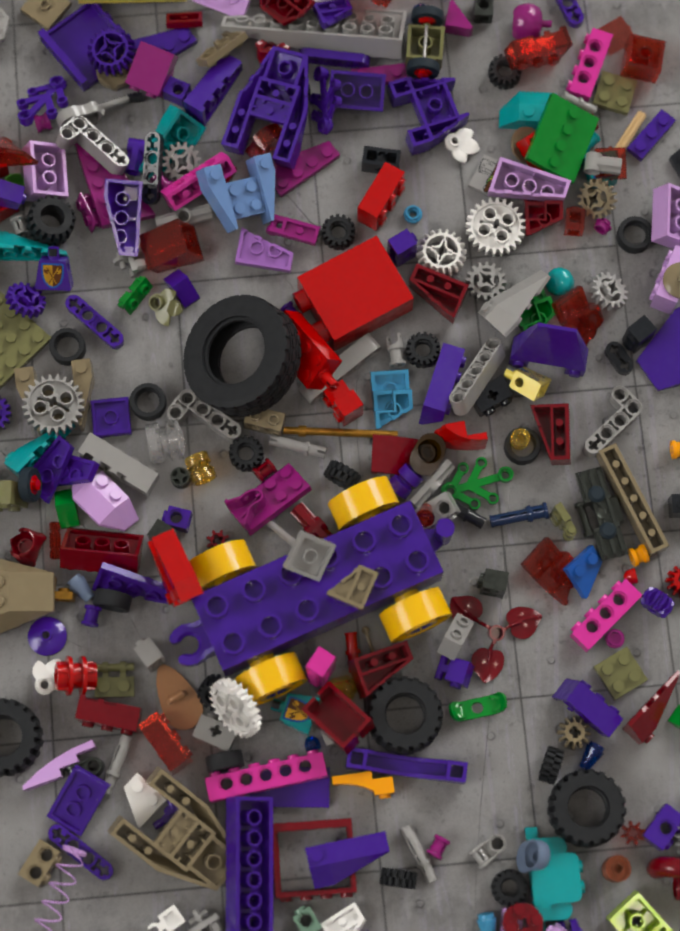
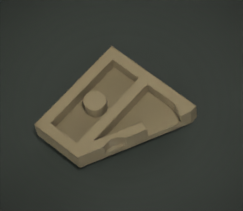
M359 565L352 573L327 592V596L363 611L379 572Z

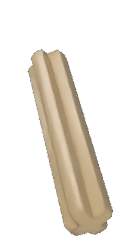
M642 111L636 113L613 151L618 150V158L622 156L645 120L646 114Z

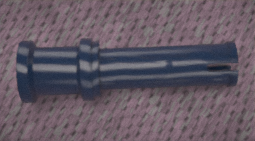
M546 502L532 507L527 505L522 510L489 515L492 528L526 520L531 523L536 519H549Z

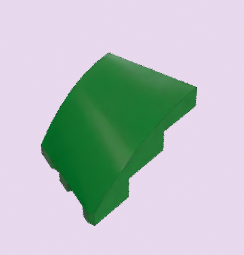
M544 288L538 296L533 297L530 309H525L521 317L523 319L518 325L521 332L538 322L547 324L557 314L551 295L546 296Z

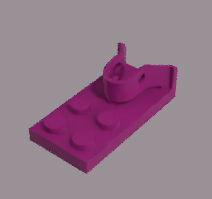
M288 463L255 489H250L239 497L226 499L224 502L230 513L251 536L312 489L291 464Z

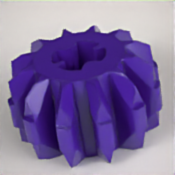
M649 587L643 593L640 603L647 611L661 618H666L675 605L672 598L663 591L653 587Z

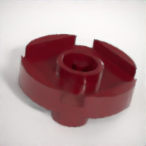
M516 903L508 907L503 913L501 926L503 931H542L543 917L531 904ZM524 918L527 927L519 929L517 921Z

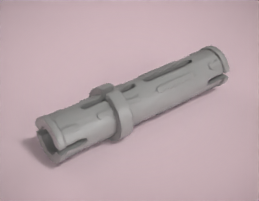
M274 434L270 436L271 439L277 440V442L269 440V446L303 453L304 456L311 455L325 459L326 454L318 451L326 453L327 447L314 445L309 441L302 442Z
M121 734L108 770L106 769L104 772L106 774L104 781L110 784L106 792L108 795L112 794L117 779L120 778L121 767L133 741V738Z
M409 824L401 828L400 832L415 858L417 869L421 870L427 885L438 880L439 878L430 863L432 861L425 854L412 825Z

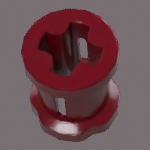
M266 458L263 464L253 468L252 471L258 480L263 483L264 479L273 472L276 473L277 469Z

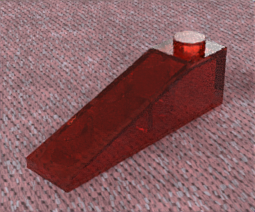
M6 137L0 138L1 164H7V166L38 164L39 161L12 144L10 139Z

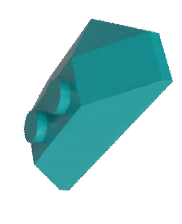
M519 91L500 109L499 128L518 129L526 126L536 130L549 95L552 93Z

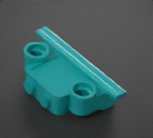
M525 827L526 841L530 839L544 841L549 846L551 854L550 862L544 870L529 872L531 903L542 915V931H545L546 921L567 920L573 912L571 903L579 901L582 893H585V883L581 881L580 873H583V863L575 853H566L567 845L562 838H538L537 827Z

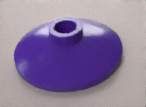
M52 617L38 619L31 625L28 631V643L32 650L39 655H54L63 649L67 641L66 628L59 620ZM45 632L50 633V636L47 639L43 638V634Z

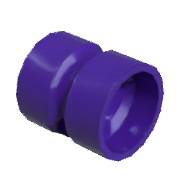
M407 463L398 470L399 475H394L389 479L394 492L402 499H406L411 494V487L417 488L423 481L421 475L417 474Z

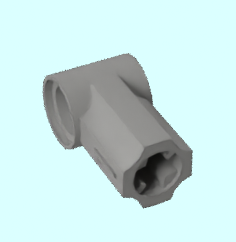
M587 152L584 173L588 175H599L600 173L620 175L622 158L602 156L599 152Z

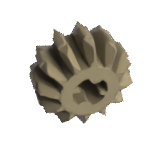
M576 716L572 717L571 723L570 719L566 717L564 719L566 724H559V727L563 730H558L557 734L563 735V737L559 738L558 741L562 742L565 740V748L571 744V750L576 749V744L580 749L583 748V743L587 744L589 742L584 736L591 735V732L585 731L589 724L582 726L581 724L584 722V719L581 718L577 722ZM573 728L579 734L575 738H573V734H569Z

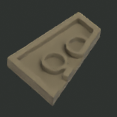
M225 31L222 34L223 38L217 39L214 42V47L206 49L196 59L198 65L207 68L215 66L220 58L230 55L231 50L243 45V42L248 39L246 32Z

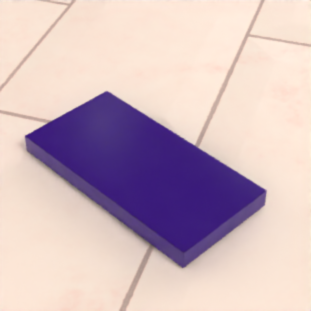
M283 767L280 772L281 775L289 776L291 768ZM300 767L302 772H308L311 767ZM326 767L327 778L250 794V797H273V807L329 808L330 767ZM268 770L263 771L261 774V779L264 781H268L272 777L271 771Z

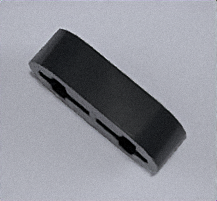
M610 342L605 349L606 357L618 374L628 375L633 369V361L619 342ZM611 347L613 349H618L617 355L615 353H610ZM622 363L628 364L627 370L625 368H620Z

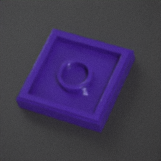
M129 397L90 401L94 435L99 438L132 435Z

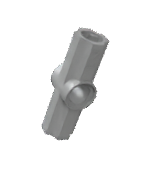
M209 204L192 208L181 207L176 212L155 217L159 233L179 228L186 230L192 225L213 220ZM182 216L188 217L185 221L180 220Z
M444 457L438 469L429 476H423V481L417 488L411 491V494L405 500L411 501L415 509L420 507L431 495L434 496L438 492L443 482L456 467L449 459Z

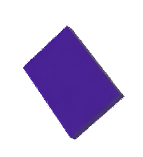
M76 764L46 817L81 837L109 789L110 784Z

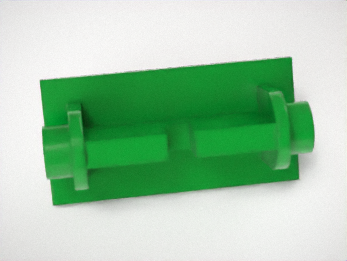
M145 276L136 278L129 287V290L132 291L131 294L126 291L118 300V307L125 309L129 315L133 313L153 288Z

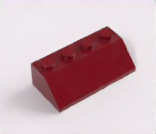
M67 528L60 547V568L99 572L102 562L138 574L144 535Z

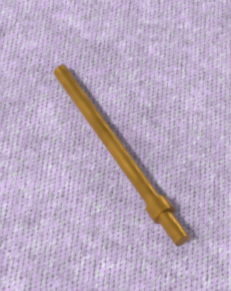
M306 425L283 427V434L298 435V437L319 435L373 438V434L398 436V431L306 427Z

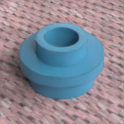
M416 205L408 206L404 210L405 220L412 224L419 222L422 218V210ZM410 213H415L416 216L411 217Z

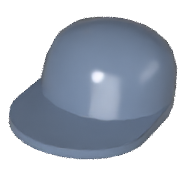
M536 839L523 842L517 852L516 863L518 870L521 873L544 870L550 862L549 846L544 841Z

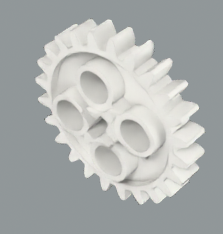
M490 197L488 203L482 200L481 206L476 203L475 210H470L471 215H467V221L469 222H466L465 225L466 228H469L466 230V235H470L468 241H474L472 247L479 246L478 252L484 249L485 255L490 251L493 257L496 252L502 256L503 251L509 254L510 248L516 250V244H521V239H524L525 235L523 232L526 229L525 226H522L525 224V219H521L523 213H517L519 207L512 208L513 202L507 205L506 199L501 203L498 197L493 202ZM488 213H490V214H492L494 217H493V218H487L485 215L488 214ZM509 219L512 223L505 224L503 220ZM486 230L488 234L482 235L479 231ZM501 235L504 236L506 240L500 241L497 237Z
M223 677L213 683L209 691L212 696L209 699L213 701L211 706L216 709L214 713L219 715L218 720L224 722L223 726H228L229 732L233 730L235 736L239 734L241 738L245 736L247 739L256 734L261 729L262 723L260 719L262 717L258 714L260 709L255 707L257 702H253V696L247 694L248 689H242V684L237 685L236 680L231 681L230 677L227 679Z

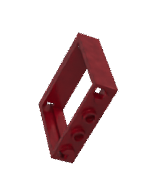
M352 818L273 824V864L276 899L280 898V902H291L292 897H300V901L313 900L312 896L320 895L321 899L333 898L332 894H341V898L353 897V893H357L355 873L349 876L350 887L282 892L278 833L346 828V837L349 839L353 838Z

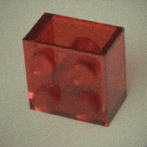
M630 33L624 47L620 76L656 83L662 69L666 41Z

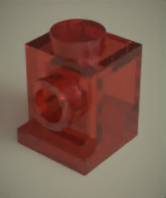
M578 206L566 208L563 235L582 237L585 225V209H581Z

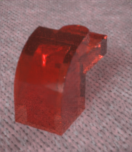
M276 123L263 127L252 137L253 141L245 152L252 158L275 150L282 128Z

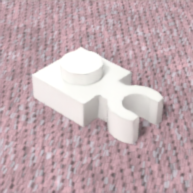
M174 904L157 916L160 920L159 923H151L148 929L157 927L158 931H163L164 929L173 931L186 921Z

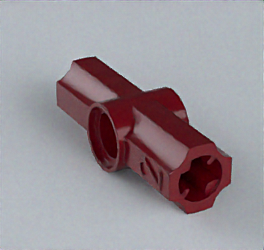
M303 502L295 506L290 512L291 516L303 527V531L320 539L333 535L328 530L324 521L320 517L315 516Z

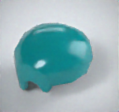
M564 268L552 269L548 273L551 278L545 285L546 288L556 296L569 295L574 288L572 274Z

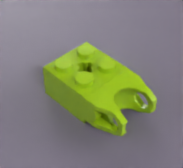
M636 890L605 917L617 931H673ZM634 916H635V917H638V916H639V918H638L639 923H638V924L631 923V921H633L632 918H633Z

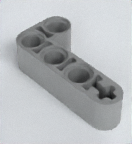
M76 115L59 129L56 138V145L59 148L69 149L75 143H78L111 174L121 176L125 173L129 163L128 156L85 117Z
M616 386L612 390L609 401L618 411L587 439L583 446V453L586 457L595 458L599 450L606 448L641 413V402L624 386ZM620 393L623 399H617L614 394ZM628 407H635L637 412L631 413L628 410ZM615 419H621L624 425H617ZM601 432H608L610 438H604ZM597 441L598 444L596 448L590 450L589 447H592Z
M190 389L181 391L167 409L168 419L173 425H181L191 414L230 443H233L234 439L237 441L240 436L242 438V430L238 423L223 412L201 401ZM185 397L193 398L190 403L183 402ZM200 408L208 409L205 414H199L198 410ZM175 411L181 413L178 418H173L171 415ZM220 418L223 420V423L215 425L213 421ZM236 430V435H230V431L234 432Z

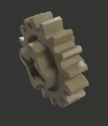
M593 178L584 182V187L579 188L582 194L577 195L578 198H581L578 205H583L581 211L586 210L587 217L592 215L593 219L598 217L601 219L605 215H610V210L616 208L613 203L618 202L617 199H614L617 192H612L614 186H608V180L602 183V178Z

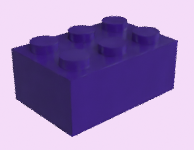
M331 70L330 81L333 78L341 81L340 89L338 91L335 90L333 96L342 97V105L339 108L383 112L386 74Z

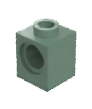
M303 905L294 911L295 916L292 918L300 931H318L322 928L310 906L306 908ZM303 915H310L312 917V924L310 926H302L300 920Z

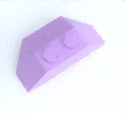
M97 470L92 482L72 485V500L98 526L119 529V531L125 532L138 522L139 518L129 496L103 470Z

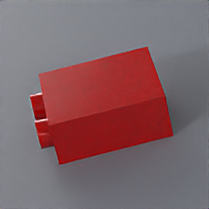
M377 235L298 276V291L292 293L293 299L302 314L309 310L311 311L316 320L315 323L311 324L325 342H329L334 352L363 337L365 334L412 311L414 302L413 295Z

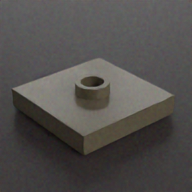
M27 0L20 8V11L48 31L53 28L71 7V2L68 0Z

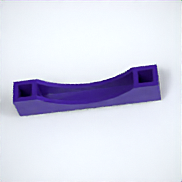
M354 748L347 755L346 769L372 771V773L463 785L466 783L468 762L410 757L361 748Z

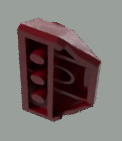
M260 0V8L284 26L302 18L316 2L314 0Z

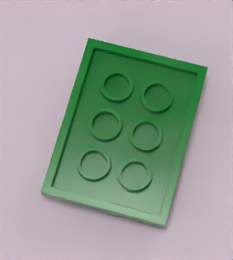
M555 93L550 94L524 160L548 173L571 180L570 185L573 184L599 118Z

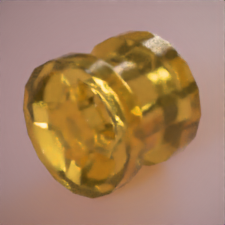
M515 429L512 432L510 444L516 450L525 449L529 444L530 434L526 429Z

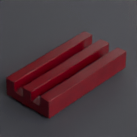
M201 11L166 14L167 29L203 27Z

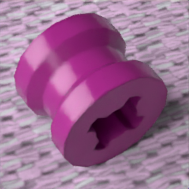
M46 112L43 115L34 116L38 133H42L46 129L52 130V125Z

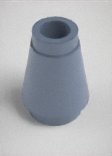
M78 573L67 582L70 586L69 589L84 600L85 603L94 597L84 575L81 576Z

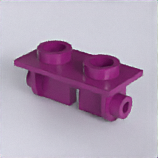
M80 192L76 200V208L81 212L84 224L93 233L95 227L101 228L96 211L93 212L95 207L89 193L83 195Z

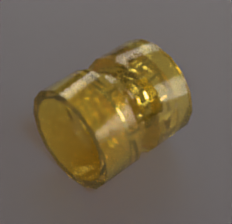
M200 451L185 458L184 462L188 471H192L190 476L194 486L206 484L217 477L214 467L209 465L211 460L207 451Z

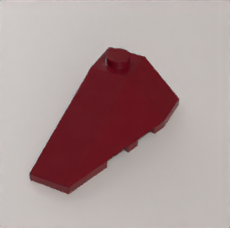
M679 670L660 687L622 728L639 745L643 742L647 744L655 736L652 732L656 729L680 676Z

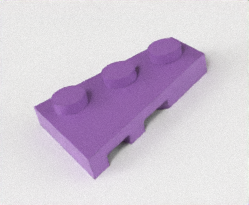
M241 227L235 264L291 272L294 256L292 252L275 243L272 244L264 240L263 237L257 234L254 235Z

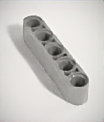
M370 333L365 334L338 355L342 362L332 376L336 381L344 380L376 355L382 347ZM304 384L298 388L299 392L310 404L319 400L323 396V391L327 389L326 386L322 390L307 389Z
M492 337L484 343L451 392L449 400L455 415L462 416L470 411L506 355L500 338Z

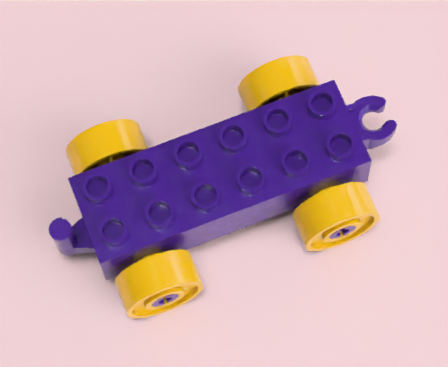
M379 476L344 490L328 502L327 505L339 532L324 538L337 546L320 581L285 569L283 565L288 554L257 568L250 550L243 539L229 541L204 551L189 561L204 592L192 598L200 619L193 623L180 625L169 636V641L172 645L179 644L185 637H195L198 640L199 647L193 654H182L179 656L178 662L182 666L193 667L200 665L208 658L216 656L225 677L250 666V669L238 675L235 680L237 685L242 684V689H248L247 694L253 696L252 701L257 702L256 707L270 702L274 698L277 699L308 681L295 652L274 656L291 647L394 601L395 604L379 614V618L391 643L407 640L441 624L450 618L452 613L440 587L430 588L421 592L419 590L441 581L444 571L435 553L442 546L450 542L455 530L454 523L450 519L442 518L437 521L435 529H423L411 501L400 505L388 477ZM359 565L379 572L363 611L327 596V592L352 573Z

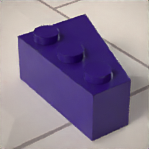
M565 679L552 697L555 700H562L568 706L567 709L569 711L577 713L584 719L586 724H589L601 736L610 737L623 720L619 715V710L612 705L608 706L604 702L606 699L599 693L592 692L590 690L591 686L584 680Z

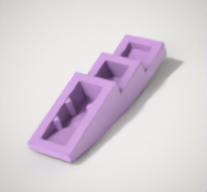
M95 741L85 742L53 759L22 786L23 790L27 792L64 778L62 770L74 763L80 762L79 755L96 750Z

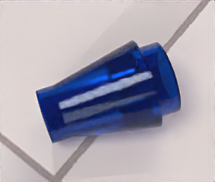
M591 740L589 744H586L579 766L585 770L591 769L604 755L603 751L605 748Z

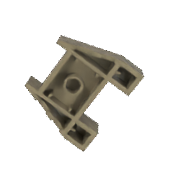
M90 358L71 361L73 387L79 386L78 392H83V397L81 398L85 400V404L82 405L85 407V411L80 412L83 418H77L81 431L85 430L87 413L95 384L93 365ZM33 366L14 369L16 388L21 398H27L24 395V391L30 392L28 385L35 386L34 380H37V374ZM47 390L44 392V395L50 396L53 394V391ZM64 397L61 401L63 403H68L71 401V399L69 397ZM38 407L36 411L41 413L45 411V408ZM56 414L53 418L60 420L63 418V415ZM38 427V428H37V431H38L39 435L41 436V435H43V433H42V434L40 433V427Z

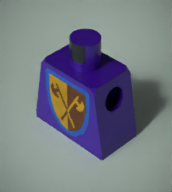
M58 246L48 247V256H42L39 260L35 290L71 291L73 288V278L69 258L59 256Z

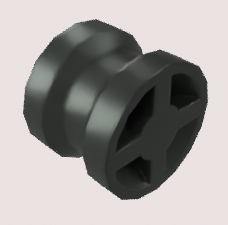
M177 467L171 472V481L174 487L184 489L189 486L191 479L188 470L183 467Z

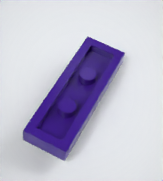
M661 109L628 146L626 151L639 161H642L673 126L676 120Z

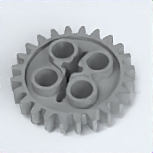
M49 374L47 380L41 376L42 382L39 383L37 380H34L35 386L28 385L30 392L24 391V395L27 397L22 398V403L26 404L22 406V411H26L24 418H29L27 420L29 425L34 423V430L40 427L41 434L45 430H47L48 436H50L52 431H55L56 436H58L59 430L66 434L65 428L68 427L70 430H73L72 423L78 425L77 418H83L82 413H80L85 411V407L82 406L85 404V400L81 398L83 397V392H78V385L73 387V380L67 383L66 376L62 380H60L59 374L56 375L55 379H52L51 374ZM47 390L53 391V394L50 396L44 395V392ZM64 397L71 399L68 403H63L61 400ZM38 407H44L45 411L39 413L36 411V409ZM56 414L63 415V418L60 420H56L53 417Z

